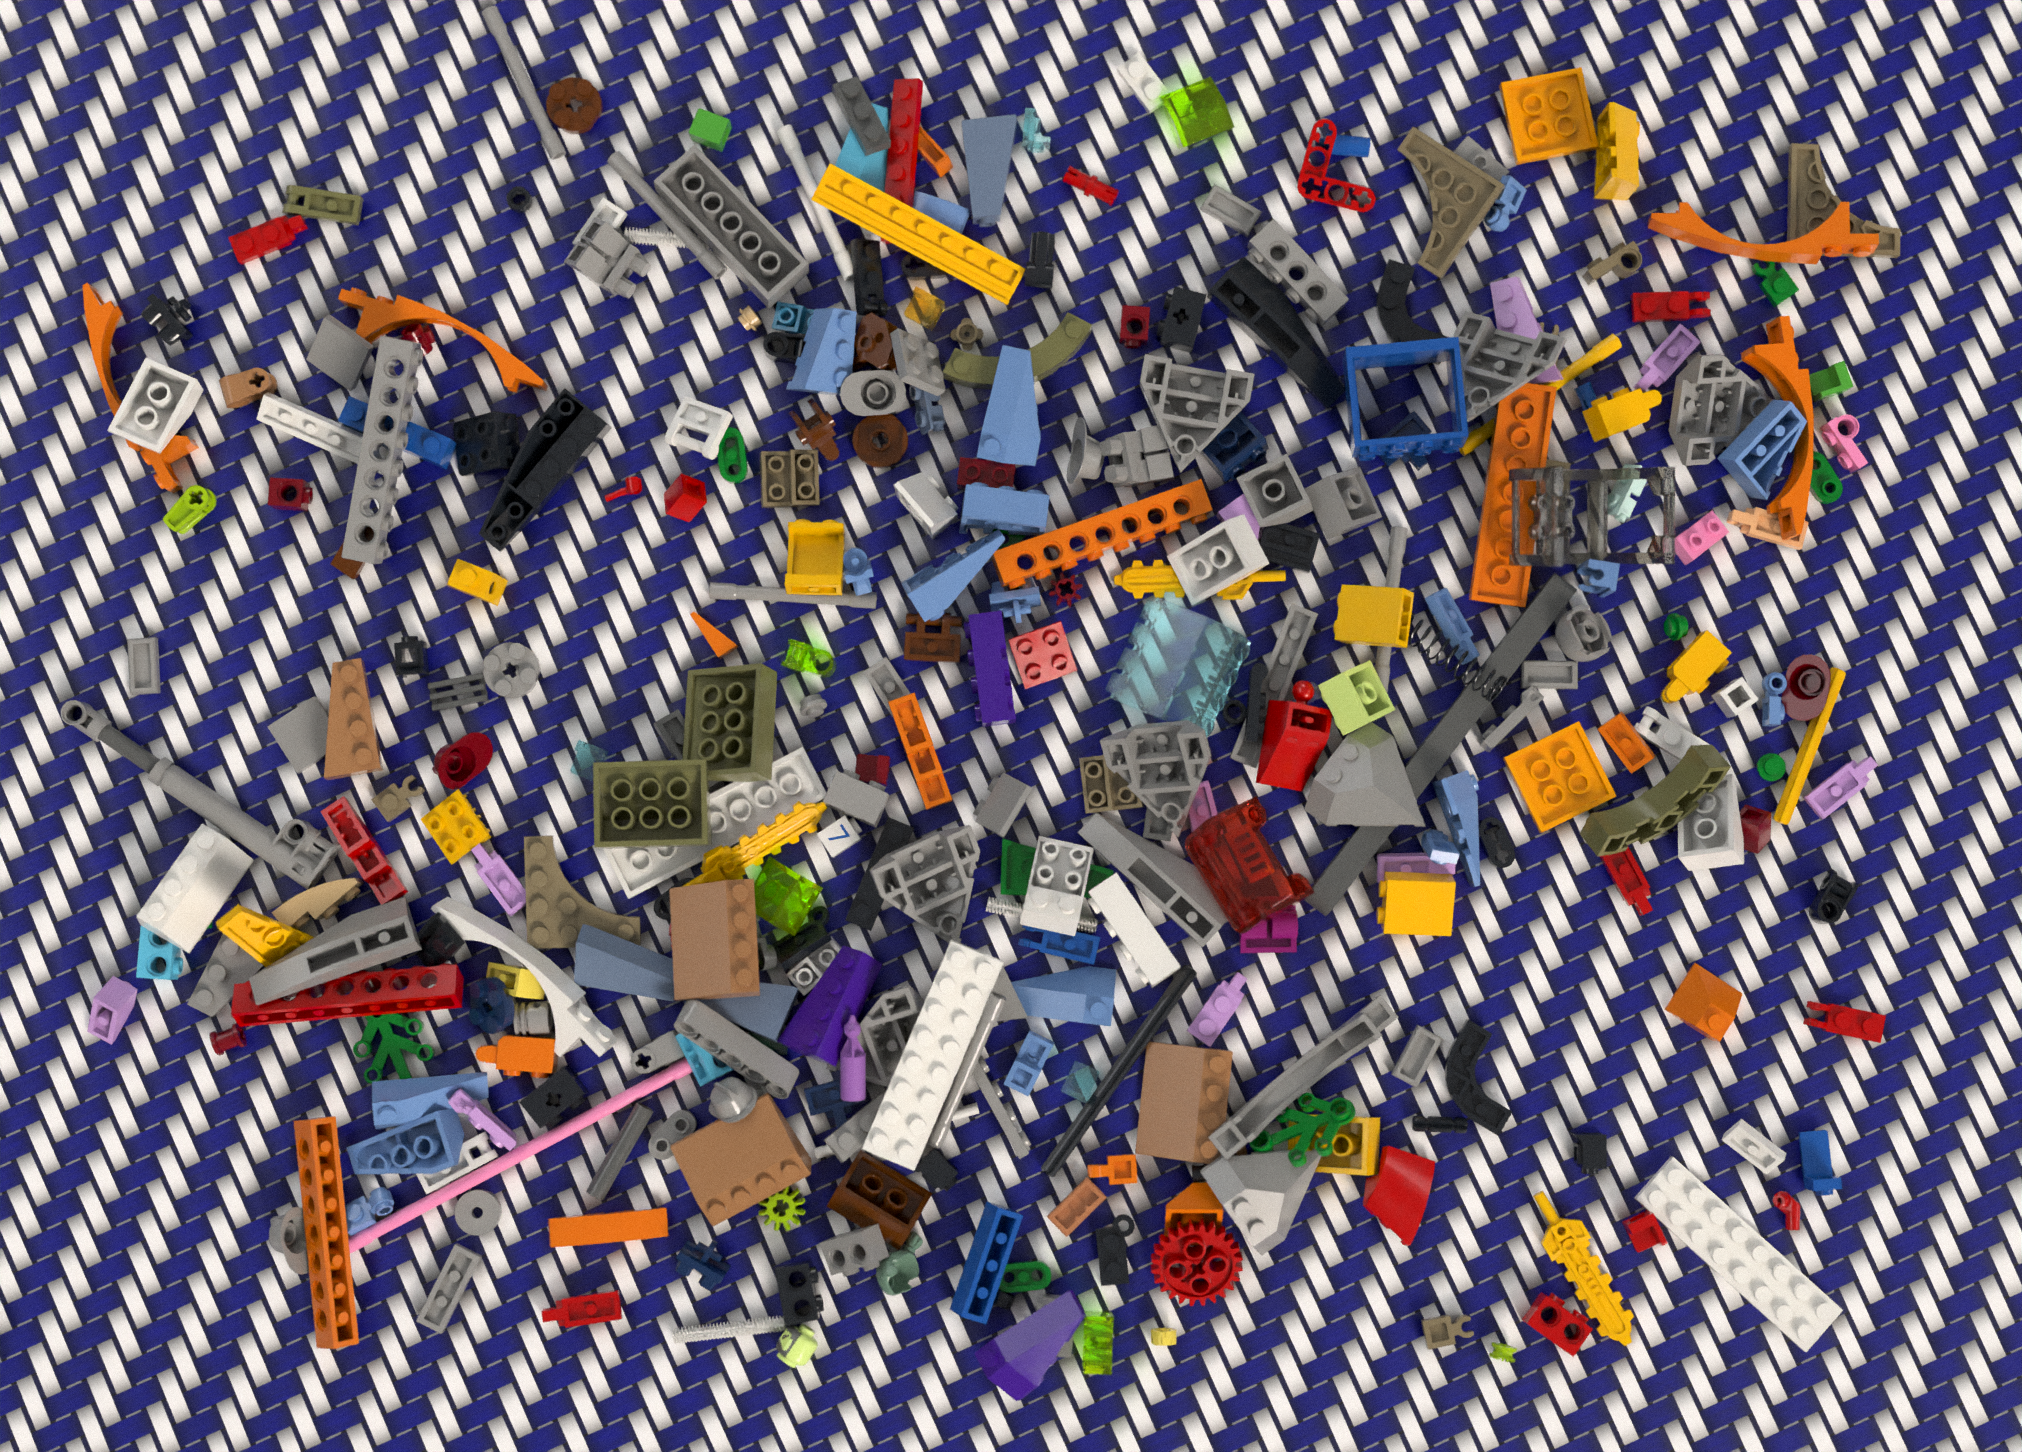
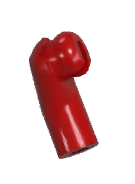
M1777 1192L1773 1197V1204L1786 1215L1785 1229L1800 1230L1799 1202L1787 1192Z

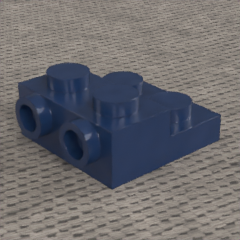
M1240 411L1201 453L1207 458L1209 465L1226 482L1230 478L1236 480L1237 477L1243 475L1244 467L1252 461L1258 463L1263 460L1267 454L1266 450L1269 448L1266 438Z

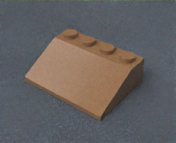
M754 879L724 880L669 888L674 1001L760 996Z
M1149 1042L1145 1053L1135 1154L1210 1164L1221 1156V1153L1208 1137L1226 1121L1233 1055L1231 1050Z
M769 1093L759 1097L753 1110L743 1119L733 1123H726L718 1119L670 1146L697 1204L712 1226L725 1221L811 1175V1157Z

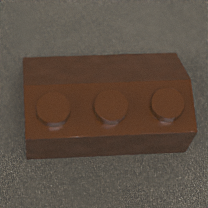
M860 1150L831 1197L827 1207L861 1228L879 1224L884 1242L899 1250L913 1229L932 1193Z

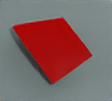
M1391 1146L1382 1147L1379 1174L1366 1178L1363 1206L1372 1215L1377 1216L1379 1222L1386 1229H1391L1401 1239L1400 1242L1403 1245L1409 1246L1416 1235L1426 1208L1436 1161Z

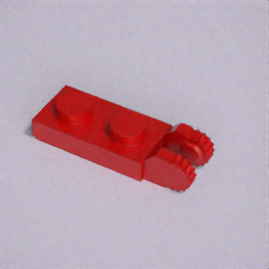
M1710 292L1633 293L1631 295L1632 322L1687 321L1689 318L1710 317L1711 309L1699 308L1689 310V301L1702 302L1709 300Z
M1807 1001L1806 1007L1815 1011H1826L1824 1022L1814 1018H1804V1025L1822 1028V1031L1881 1043L1886 1015L1830 1003L1826 1005Z

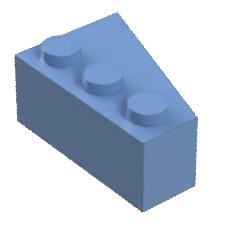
M838 308L814 310L804 338L806 344L801 357H797L795 363L797 368L793 380L788 382L787 390L840 395V388L844 379L852 374L857 311Z
M1772 400L1717 459L1750 498L1767 500L1771 493L1769 489L1775 477L1779 476L1783 468H1781V465L1788 452H1792L1807 420L1791 401Z
M975 482L971 485L966 484L959 533L967 534L968 528L983 529L984 534H991L993 529L1008 530L1009 535H1042L1046 529L1050 495H1045L1039 490L1016 491L1015 488L1010 486L992 488L980 482Z

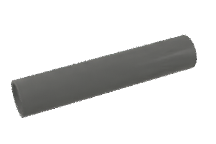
M636 1102L586 1190L591 1196L602 1201L604 1200L654 1112L651 1108Z

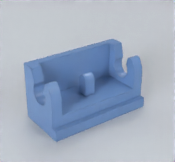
M1594 559L1586 560L1578 565L1577 574L1590 576L1588 582L1591 585L1580 584L1578 588L1584 592L1599 594L1598 597L1603 598L1614 593L1617 587L1620 564Z

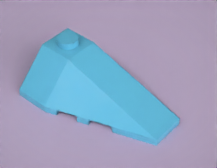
M871 103L888 134V108ZM850 128L835 166L885 193L888 149L865 156Z

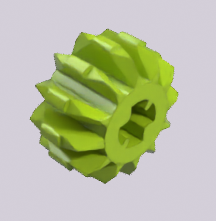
M788 1186L783 1191H779L768 1197V1199L758 1202V1204L767 1207L758 1212L759 1216L769 1215L764 1221L766 1226L774 1220L776 1221L774 1230L778 1231L781 1222H783L785 1230L788 1231L791 1229L789 1219L796 1225L801 1222L795 1214L804 1215L806 1210L797 1207V1205L805 1203L806 1200L805 1198L795 1199V1196L800 1192L799 1188L794 1189L791 1194L788 1192L790 1186ZM779 1200H784L783 1204L787 1202L789 1205L784 1214L780 1213L781 1210L776 1211L775 1209Z

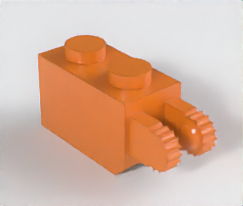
M507 1035L498 1041V1045L489 1046L488 1044L487 1046H480L475 1053V1057H477L479 1062L496 1063V1069L504 1070L503 1075L520 1076L521 1071L532 1072L531 1077L548 1078L549 1073L557 1072L558 1055L554 1052L555 1038Z

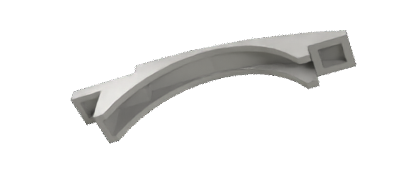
M1381 995L1377 996L1282 1072L1208 1138L1225 1160H1227L1245 1144L1254 1140L1279 1113L1318 1080L1349 1057L1382 1036L1380 1032L1395 1021L1398 1016Z

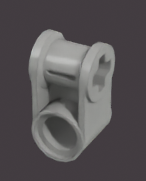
M672 1030L656 1038L650 1044L636 1050L631 1056L632 1068L638 1073L648 1074L685 1057L675 1038L677 1035L676 1031ZM642 1053L644 1056L651 1057V1060L648 1062V1068L638 1065Z

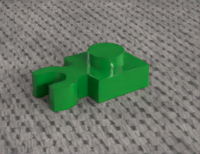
M1764 261L1767 268L1761 269L1755 263L1751 266L1752 272L1764 279L1758 286L1773 307H1776L1799 291V288L1784 267L1776 271L1774 268L1775 262Z

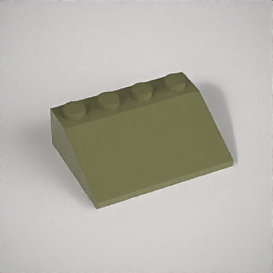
M762 663L688 670L682 760L707 759L709 781L754 782L772 780L777 672Z
M707 759L593 763L595 848L712 846Z

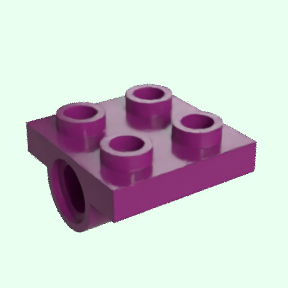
M1296 896L1239 897L1240 953L1297 952L1298 917Z

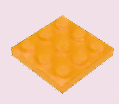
M1582 67L1500 83L1499 88L1516 165L1596 150L1599 147Z
M1579 721L1503 757L1507 769L1539 833L1547 831L1616 797Z

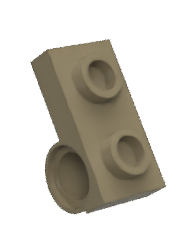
M1634 241L1628 245H1625L1624 242L1618 244L1609 251L1611 256L1602 260L1601 257H1598L1586 266L1588 271L1582 276L1589 286L1610 271H1613L1620 278L1630 277L1642 264L1640 249ZM1621 258H1629L1632 261L1633 267H1624L1621 263Z

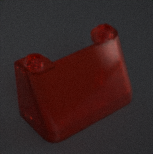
M1253 797L1208 818L1189 834L1185 840V847L1190 858L1231 926L1241 934L1258 927L1315 893L1308 879L1302 874L1294 873L1289 876L1286 874L1260 831L1266 823V811L1257 797Z

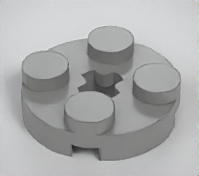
M507 642L496 646L485 657L483 662L485 682L492 691L503 697L520 698L527 695L534 689L538 676H540L541 669L537 656L532 650L520 643ZM509 663L519 667L515 671L517 676L514 678L511 675H505V670Z

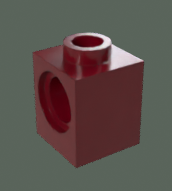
M1122 305L1119 343L1125 344L1124 347L1140 349L1141 345L1147 344L1150 307ZM1136 322L1141 326L1142 330L1137 334H1132L1127 330L1126 326L1129 323Z
M270 477L268 505L270 507L283 510L308 511V504H311L313 501V489L310 487V483L303 479ZM292 488H296V498L292 501H287V492Z

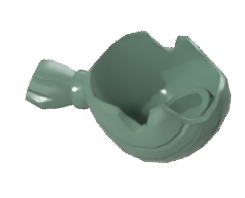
M915 1231L908 1235L903 1250L890 1252L888 1257L879 1261L880 1266L876 1268V1279L880 1288L887 1295L896 1296L911 1290L912 1286L908 1284L909 1281L918 1277L919 1266L914 1253L922 1245L923 1240Z

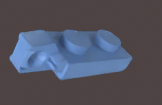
M1443 588L1424 598L1428 604L1429 611L1439 623L1444 637L1451 639L1449 643L1453 648L1457 644L1460 645L1454 654L1459 660L1465 651H1469L1461 664L1464 665L1475 657L1480 656L1471 640L1473 633L1448 589Z

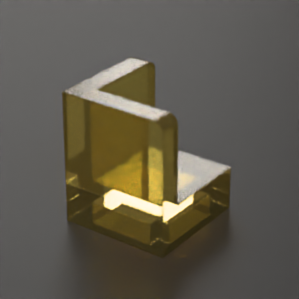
M916 286L913 290L914 296L907 306L904 316L933 331L945 309V301Z

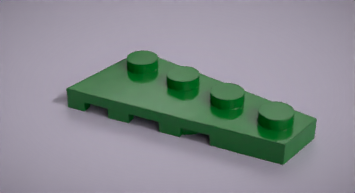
M1002 838L1000 895H1026L1036 848ZM1090 864L1084 898H1091L1088 891L1111 877L1113 870Z

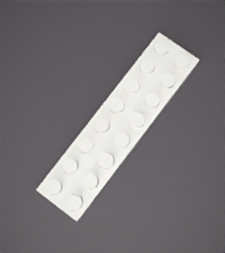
M801 747L772 762V780L733 782L709 794L712 846L603 850L626 896L630 899L701 863L704 853L720 845L722 847L726 845L732 847L739 843L738 839L744 834L751 837L757 833L756 828L762 823L767 826L774 823V817L780 812L785 815L792 812V806L798 801L802 804H816L824 800L826 791L804 747Z
M954 940L950 941L862 1146L863 1150L915 1171L1003 966V961Z
M1671 1156L1634 1197L1644 1208L1653 1212L1655 1217L1804 1352L1811 1348L1843 1311L1674 1157Z

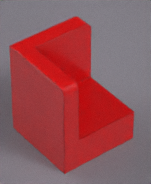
M681 473L664 493L666 514L690 522L707 503L705 482Z
M1646 1210L1622 1222L1636 1252H1642L1656 1244L1661 1246L1668 1244L1653 1212Z

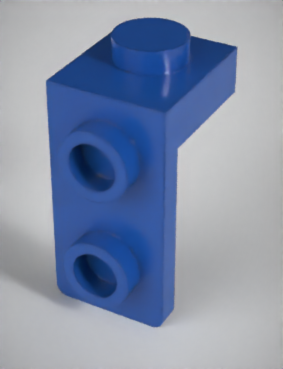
M1813 1130L1799 1132L1804 1188L1815 1191L1817 1196L1833 1195V1190L1842 1189L1841 1177L1832 1174L1828 1131Z

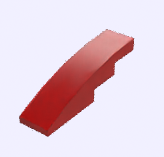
M342 796L320 811L345 854L352 859L363 880L370 885L381 905L397 900L409 892L385 853L345 796Z

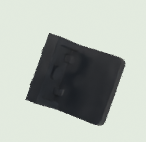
M493 411L457 421L453 425L458 471L461 476H470L492 469L510 470L520 450L516 414Z

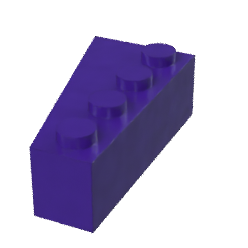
M1002 611L968 615L969 622H964L966 639L971 638L973 649L967 650L969 666H975L976 677H971L973 694H979L980 704L974 705L976 721H982L983 727L1016 723Z

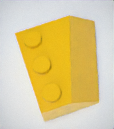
M1609 102L1597 118V142L1599 147L1596 149L1594 199L1628 200L1639 187V149L1637 138L1640 132V122L1636 120L1635 111L1615 102Z

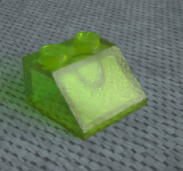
M1212 77L1159 97L1178 149L1234 128L1226 102Z
M769 857L754 882L756 914L770 924L795 936L823 888L774 858Z

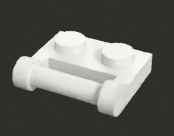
M684 396L666 432L665 442L673 446L681 445L702 453L706 458L715 459L719 452V444L733 415L726 410ZM685 427L707 435L708 438L706 442H702L682 435L681 432Z

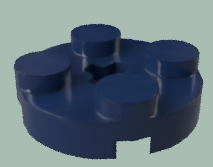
M487 977L470 985V1021L474 1025H479L483 1031L489 1034L505 1031V1028L511 1026L514 1019L512 996H506L503 989L507 988V986L497 977Z

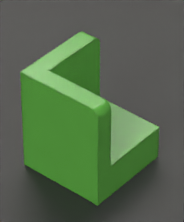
M699 108L689 130V136L694 142L722 152L732 126L729 119Z
M1844 361L1809 375L1811 395L1814 402L1844 393L1854 387Z

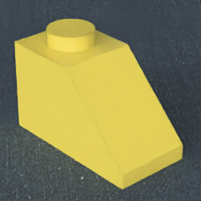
M488 962L486 978L497 977L501 979L507 986V988L503 989L506 995L544 1000L545 992L528 968Z

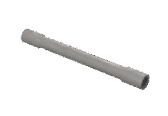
M490 6L484 9L482 15L500 47L537 125L551 160L564 156L566 151L546 115L509 37L507 27L497 6Z
M620 151L613 153L607 161L608 164L623 180L631 185L691 250L714 279L722 277L727 271V267L711 250L707 249L646 183Z
M1391 527L1385 587L1399 588L1402 560L1406 547L1407 528ZM1378 646L1374 668L1386 692H1388L1392 647Z
M710 582L709 598L844 605L854 608L876 609L877 592H870L856 596L855 591L842 592V595L786 594V588Z
M991 992L981 1015V1020L927 1140V1144L931 1147L940 1149L951 1127L953 1116L989 1034L1007 998L1000 993Z

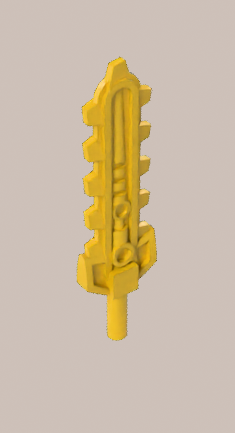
M1142 560L1133 561L1132 567H1128L1122 574L1114 576V584L1122 586L1127 592L1133 593L1134 599H1142L1144 593H1154L1155 598H1163L1165 592H1174L1176 598H1183L1185 596V591L1172 566H1164L1162 560H1154L1153 566H1143ZM1285 570L1256 571L1217 592V597H1222V600H1242L1253 582L1286 581Z
M798 801L792 806V812L787 815L780 812L774 817V823L769 826L762 823L756 828V834L751 837L744 834L738 839L739 844L733 848L728 845L725 847L720 845L704 853L702 867L700 868L702 874L683 886L743 879L742 875L746 874L745 868L749 865L754 864L758 866L763 864V857L767 854L772 853L776 855L781 853L780 846L787 842L791 844L799 842L798 835L805 831L809 833L817 831L816 824L821 820L822 814L827 809L826 805L823 802L802 804Z
M1544 1192L1536 1193L1533 1197L1549 1222L1541 1240V1245L1552 1262L1555 1260L1557 1264H1565L1567 1271L1564 1273V1276L1568 1282L1575 1281L1578 1289L1574 1293L1579 1300L1585 1299L1589 1307L1585 1311L1590 1319L1596 1317L1600 1325L1596 1330L1600 1336H1608L1615 1341H1619L1624 1346L1632 1343L1630 1321L1634 1315L1630 1309H1622L1619 1303L1623 1297L1619 1291L1612 1292L1608 1284L1612 1281L1609 1273L1602 1274L1597 1267L1601 1263L1598 1255L1591 1256L1588 1252L1587 1247L1590 1245L1588 1239H1591V1236L1583 1222L1579 1219L1559 1218Z

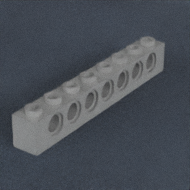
M380 336L341 558L370 564H381L383 559L387 557L389 545L386 543V539L394 522L391 512L393 504H396L399 491L396 488L397 478L401 476L403 471L401 456L402 450L406 448L408 443L406 428L407 422H410L413 416L411 400L412 394H415L418 388L416 372L417 366H420L423 360L422 343ZM400 360L403 363L404 370L398 376L394 371V365ZM393 388L399 393V398L395 403H392L389 398V393ZM388 416L392 417L394 421V426L390 431L384 425V421ZM382 444H386L389 449V454L385 459L379 453ZM378 471L384 476V482L381 486H378L374 479ZM372 499L377 500L379 504V509L375 514L370 510ZM368 526L374 531V537L371 541L365 537V530Z

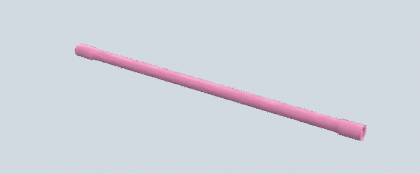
M686 1057L671 1064L665 1070L406 1206L352 1236L349 1235L350 1254L372 1243L374 1239L664 1085L692 1073L693 1071Z

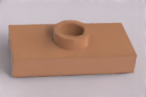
M1086 1176L1047 1215V1218L1067 1237L1107 1196Z

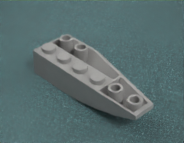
M1097 812L1078 832L1081 837L1201 947L1205 946L1239 906L1198 867Z
M406 897L350 915L249 977L256 1004L260 1005L421 950L422 948Z

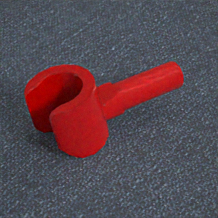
M638 477L625 478L626 487L605 495V500L608 502L622 495L639 494L642 491L641 479Z

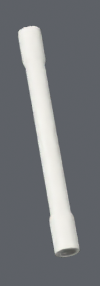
M785 125L776 131L800 179L831 247L834 260L843 279L853 278L852 257L841 239L829 210L811 200L817 189V184L801 151V145L792 126Z

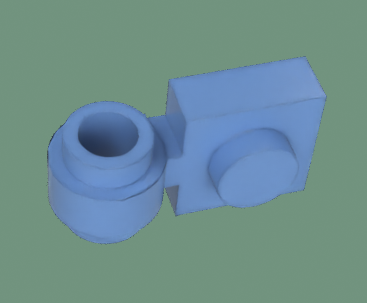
M1503 175L1500 180L1505 185V188L1495 201L1498 204L1497 207L1492 206L1484 217L1485 224L1493 231L1501 232L1509 226V214L1517 213L1526 193V189L1512 176Z
M1778 672L1767 674L1762 680V688L1765 694V698L1762 699V726L1781 725V720L1785 716V707L1781 703V697H1778V694L1784 692L1787 687V681ZM1772 680L1776 681V688L1772 686Z
M1430 829L1429 832L1424 831L1421 846L1425 849L1429 860L1440 865L1447 863L1457 864L1459 852L1454 842L1448 841V835L1443 834V831Z
M379 1187L371 1191L369 1199L363 1195L346 1204L345 1212L348 1234L352 1236L377 1223L374 1217L375 1213L379 1216L389 1214L393 1210L394 1205L391 1192L385 1187Z

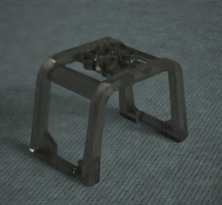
M1542 467L1509 469V481H1512V554H1509V566H1563V564H1581L1588 559L1619 564H1675V467L1619 469ZM1647 479L1653 495L1663 496V536H1653L1647 552L1608 553V480ZM1520 481H1536V495L1531 496L1528 500V507L1533 511V523L1528 528V535L1531 539L1536 540V554H1520ZM1570 481H1587V553H1570V539L1575 535V527L1572 524V510L1575 507V499L1570 494Z

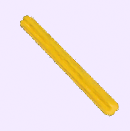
M1830 668L1831 681L1827 702L1823 711L1809 722L1773 816V820L1780 824L1788 825L1846 675L1841 669Z

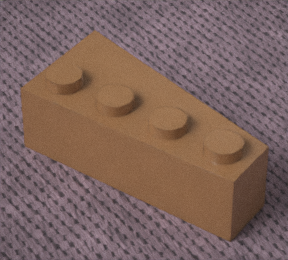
M361 658L334 662L332 663L324 778L326 780H333L383 771L364 661Z

